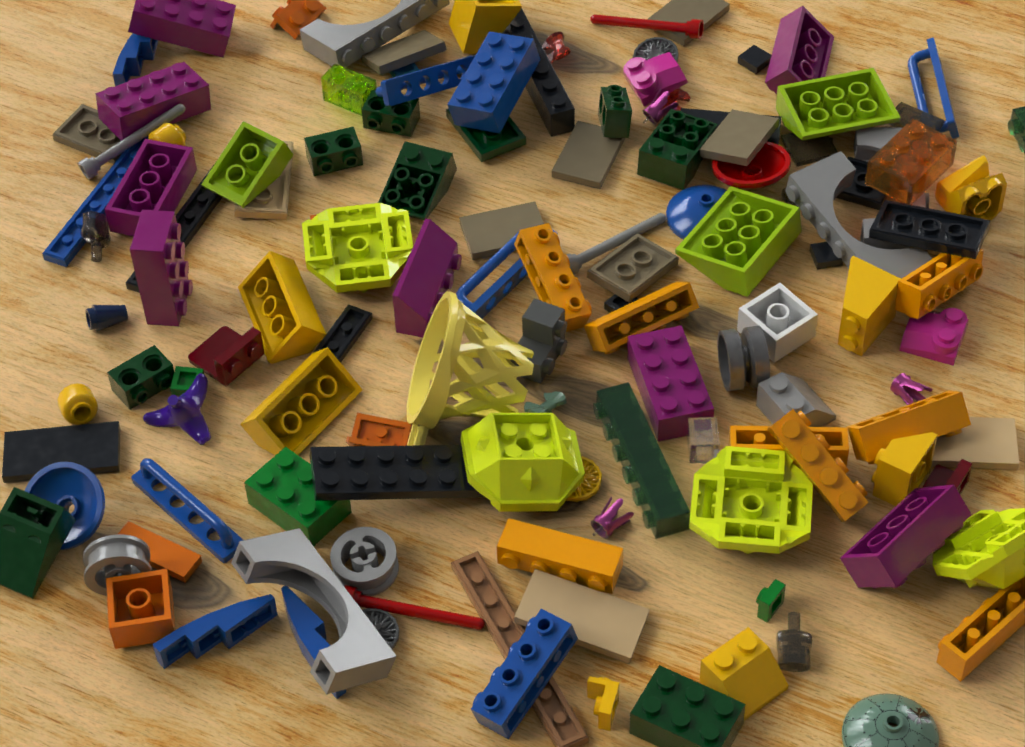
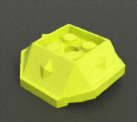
M383 203L329 208L317 214L312 220L308 219L302 223L306 268L336 293L357 290L365 293L368 289L391 287L403 272L413 248L408 211L404 209L398 210Z
M490 413L480 422L463 430L461 433L460 441L468 483L480 494L491 500L490 503L499 512L558 511L565 503V500L583 482L585 471L576 432L567 428L554 413Z
M726 446L717 453V457L707 462L694 473L689 529L719 549L741 550L746 554L752 552L780 554L810 539L813 483L793 463V459L786 451Z
M1025 508L1007 509L1000 512L994 511V509L980 510L965 520L962 529L951 534L945 540L944 546L933 554L932 565L937 576L955 578L967 584L969 588L984 586L1005 589L1025 577Z

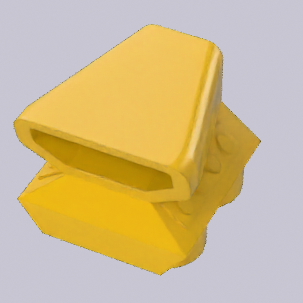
M983 155L937 182L935 199L946 212L992 220L1002 211L1007 183L1003 173L989 176L988 160Z

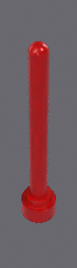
M597 14L590 17V21L593 24L685 33L690 39H701L704 32V22L699 19L679 23Z
M344 585L360 607L376 608L390 613L481 630L485 626V621L479 617L363 595L362 591H358L357 587Z

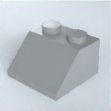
M781 372L758 383L756 406L772 424L792 409L796 413L801 410L811 422L809 427H822L836 419V415L802 378Z

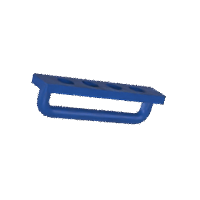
M933 37L926 39L927 49L918 51L909 58V75L921 126L924 131L930 134L950 131L952 139L960 136L940 56ZM929 58L932 60L946 121L937 124L931 123L918 69V63Z
M475 55L381 81V86L376 88L375 93L377 96L383 97L385 106H393L456 87L462 80ZM457 74H462L460 79L457 77ZM444 78V82L440 84L438 79ZM426 83L425 88L422 89L420 84ZM407 89L406 94L403 95L401 90Z
M518 233L456 292L458 300L481 319L528 275L520 258L474 303L467 299V295L516 249L514 243Z
M143 459L140 463V470L131 476L133 484L222 563H227L234 557L239 541H243V539L152 459ZM159 483L167 487L163 491L153 490V487ZM177 499L185 503L184 506L179 508L171 506L172 502ZM197 515L204 520L199 524L189 522L192 517ZM217 532L220 539L212 541L208 539L209 535Z

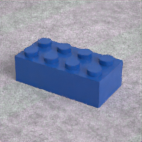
M489 31L447 104L455 125L495 133L501 132L540 61L533 38Z

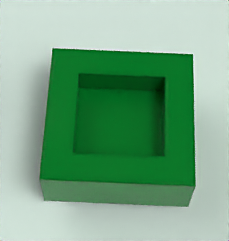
M176 366L170 386L171 395L181 396L194 382L196 376L199 373L204 374V369Z
M775 579L769 588L764 587L760 591L756 599L758 618L767 623L784 602L786 584Z

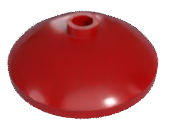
M768 141L748 166L717 160L712 161L713 173L718 180L728 186L745 190L771 186L780 181L789 172L791 167L789 153L780 145Z

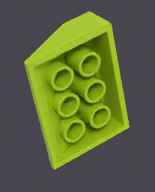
M874 68L780 85L777 89L776 110L779 116H782L781 121L785 127L801 140L899 122L901 119Z
M730 186L678 245L675 253L723 289L748 297L802 232L800 207Z

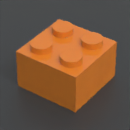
M167 569L106 578L109 631L115 649L155 643L176 630L173 590Z

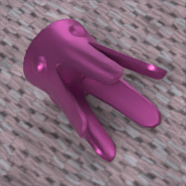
M660 88L652 103L642 110L646 116L643 123L649 120L656 125L662 117L667 115L670 109L676 110L679 104L674 102L662 109L667 103L669 92L665 91L658 98L662 90Z
M905 373L899 374L896 378L892 377L893 382L890 390L895 395L901 396L907 405L912 404L913 399L916 401L926 399L919 392L923 390L931 392L933 390L911 380V377Z
M610 497L601 514L595 516V519L591 521V526L595 531L593 536L598 534L602 538L607 539L615 529L630 521V518L634 515L633 512H628L612 521L622 506L623 499H618L606 511L612 500V497Z

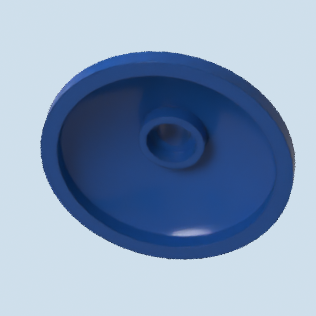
M697 185L678 192L672 197L667 206L666 220L668 226L673 233L684 240L727 190L713 185Z
M57 462L44 467L32 477L24 490L62 506L68 512L69 507L74 504V511L70 514L76 521L60 550L72 549L86 542L96 532L102 521L105 510V495L102 485L92 471L77 463Z

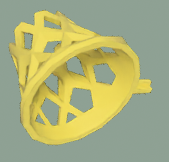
M446 291L436 305L425 330L415 361L406 406L407 422L412 425L407 446L425 445L428 430L433 429L441 419L450 417H486L490 413H517L518 409L510 404L524 402L528 392L517 380V377L532 375L534 364L527 357L532 358L534 352L492 328L460 302L456 293ZM464 331L470 342L461 344ZM443 339L444 344L441 353L437 354L440 343ZM473 358H479L484 368H482ZM510 360H514L519 366H515ZM438 362L436 372L434 373L432 372L433 365ZM454 372L457 376V379L450 382L452 374ZM498 382H505L514 392L509 393ZM451 396L459 403L452 406L447 404V399Z

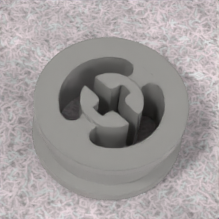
M373 527L354 528L342 534L332 546L330 560L333 573L343 585L357 587L358 591L363 592V595L374 596L387 590L396 580L399 572L396 546L386 532ZM377 553L381 554L385 558L380 566L378 564ZM349 558H351L353 571L345 567Z
M123 534L109 535L93 541L86 547L83 553V563L86 567L84 571L86 586L95 593L107 596L106 578L152 571L149 564L151 557L149 546L137 537Z

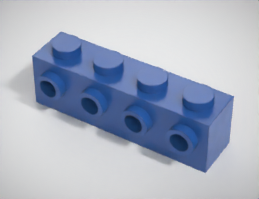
M540 609L538 614L529 620L524 634L518 642L512 644L503 664L493 671L489 684L483 692L477 694L473 701L471 711L479 724L509 740L577 641L578 637L571 623L543 609Z

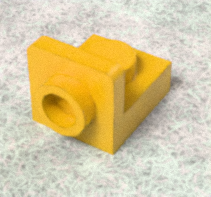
M590 676L587 681V697L596 700L593 715L598 716V729L611 731L619 702L620 682L612 681L606 677L596 678Z

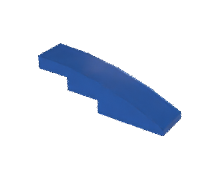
M134 33L131 34L118 57L113 71L115 86L128 82L130 76H140L144 60H154L158 40Z
M283 586L281 588L282 597L292 633L303 656L312 668L319 650L331 646L326 641L324 622L288 586ZM346 689L332 694L338 699L346 693Z
M269 594L241 601L206 614L178 628L153 644L157 662L165 669L188 652L198 659L221 642L228 649L232 648L278 615L275 598Z

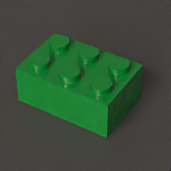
M287 447L283 448L244 482L248 504L285 531L300 528L313 546L352 513L350 500L315 501L311 464Z

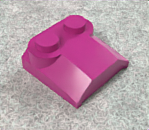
M670 52L648 60L642 57L631 58L623 68L625 79L643 106L652 103L660 88L662 90L658 98L665 91L670 93L688 83L680 66Z
M947 308L942 312L931 311L920 319L909 318L899 351L954 366L969 319H967V315L962 310L957 308Z

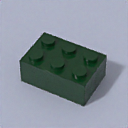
M659 665L630 712L629 733L658 747H731L743 726L746 704Z

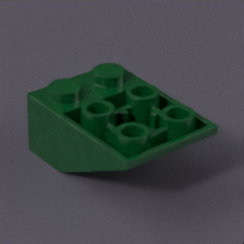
M670 109L639 149L637 175L684 190L695 176L703 159L700 157V148L717 129L718 124L682 111Z
M405 141L378 203L390 205L398 210H407L409 217L421 220L427 219L447 193L457 171L453 153Z
M16 487L13 488L0 511L1 586L34 599L76 521L66 508Z

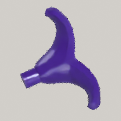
M199 373L185 393L179 397L176 395L169 396L167 400L169 405L157 411L146 413L143 416L146 424L155 427L178 426L197 443L204 445L211 439L209 428L200 411L207 393V377Z

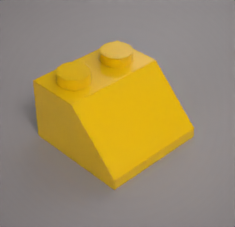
M930 432L892 439L886 449L881 448L874 461L877 468L871 479V482L874 483L873 496L897 506L915 488H919L931 471L938 434Z
M749 627L701 660L699 681L704 686L746 704L744 721L789 687L771 649Z

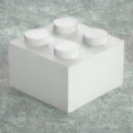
M778 283L739 308L737 331L741 334L745 327L760 325L766 338L769 359L775 363L815 337L818 314L783 284Z

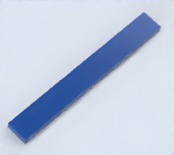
M148 136L122 153L42 253L44 260L64 267L70 264L106 218V206L145 139H148Z

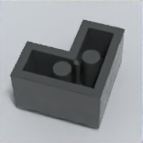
M534 298L522 316L523 336L518 344L534 352L532 358L527 357L534 364L532 375L521 377L541 384L546 375L552 373L558 356H562L565 353L568 343L565 340L567 329L565 309ZM510 360L515 366H519L514 360Z

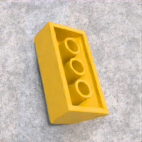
M269 251L238 286V289L254 328L261 332L264 353L268 363L274 364L310 353L327 334L295 260Z
M327 347L312 353L240 425L253 441L266 451L276 455L283 448L287 447L299 455L363 389Z

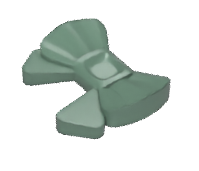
M557 391L544 393L546 402L541 405L525 402L524 410L529 413H552V409L567 403L566 397L562 392Z

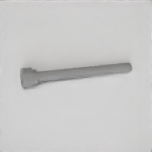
M183 104L174 106L97 157L84 158L78 162L80 170L88 180L98 175L102 165L147 137L162 124L169 123L184 113L185 106Z
M659 213L578 255L566 254L569 258L573 275L579 272L582 264L625 243L635 234L641 235L664 223L666 215Z

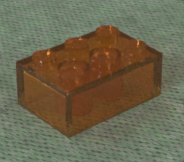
M912 119L868 161L865 184L900 203L912 205L953 165L957 141Z

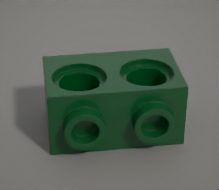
M618 85L601 87L598 117L603 137L629 138L632 108L626 88Z
M371 90L362 107L363 128L411 137L420 119L419 98L393 106H385L383 97L377 96L375 90Z
M354 127L304 138L306 156L314 176L363 165L362 149Z
M153 345L108 371L107 374L112 391L131 410L159 392L168 389L172 383L174 368L165 355Z

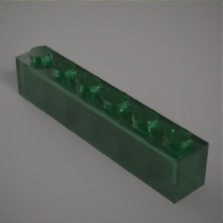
M629 382L597 390L596 403H593L595 417L603 422L602 428L605 439L607 441L611 440L613 444L614 458L616 462H621L623 466V478L626 484H631L633 488L632 496L636 506H641L643 510L642 517L645 527L647 529L651 528L655 539L689 530L690 510Z

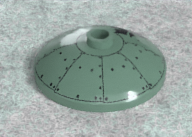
M884 693L863 698L851 707L843 721L842 743L844 747H938L939 733L934 719L920 704L901 695ZM888 723H894V724H896L897 726H896V727H892V726L888 725Z

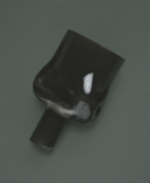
M89 211L83 214V226L80 235L91 245V261L100 262L102 261V248L108 247L111 242L109 225L105 215Z
M790 612L788 613V630H781L776 636L778 665L783 671H808L811 667L812 635L800 630V613Z

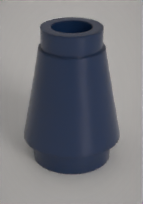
M92 305V308H87L85 311L89 329H96L97 332L128 320L125 305Z

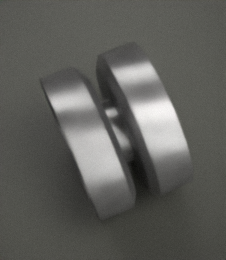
M760 325L743 328L741 337L735 329L718 332L719 368L726 391L742 390L746 381L751 388H757L758 383L770 378L768 347Z

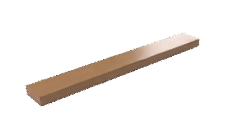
M479 551L452 561L451 568L478 615L485 621V627L503 658L506 659L512 644L518 642L524 634V627L513 622L515 612ZM552 676L533 703L532 708L555 747H580L589 743L587 733Z

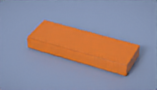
M130 521L118 533L143 540L150 548V566L157 570L167 569L170 576L184 583L187 582L202 563L201 555Z

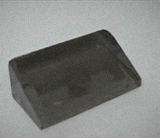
M901 102L895 107L901 117L900 121L889 123V125L896 128H918L919 138L933 143L945 121Z

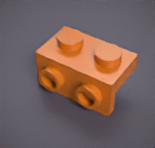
M288 0L286 2L288 5L285 8L280 6L273 13L272 17L274 20L270 27L274 29L280 25L289 35L296 39L300 35V29L318 19L327 8L319 0Z
M357 413L351 437L347 436L346 443L349 446H407L412 425L404 421Z

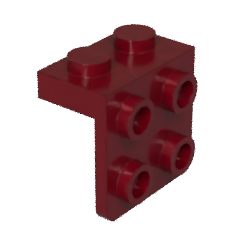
M223 326L188 355L189 362L197 368L204 369V373L226 387L265 354L261 332L252 327L244 335H240L231 328Z

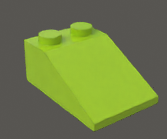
M243 121L201 185L244 208L282 174L294 154L284 141Z

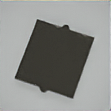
M794 133L781 135L786 151L790 154L796 167L818 162L838 153L833 144V138L828 135L807 140H801Z

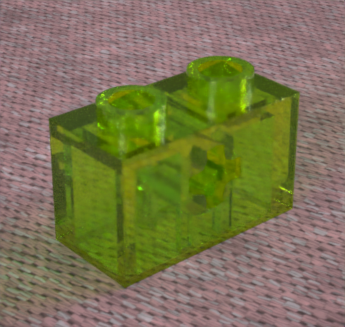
M334 64L321 77L324 101L361 116L362 107L371 90H376L377 88L375 79L338 64Z

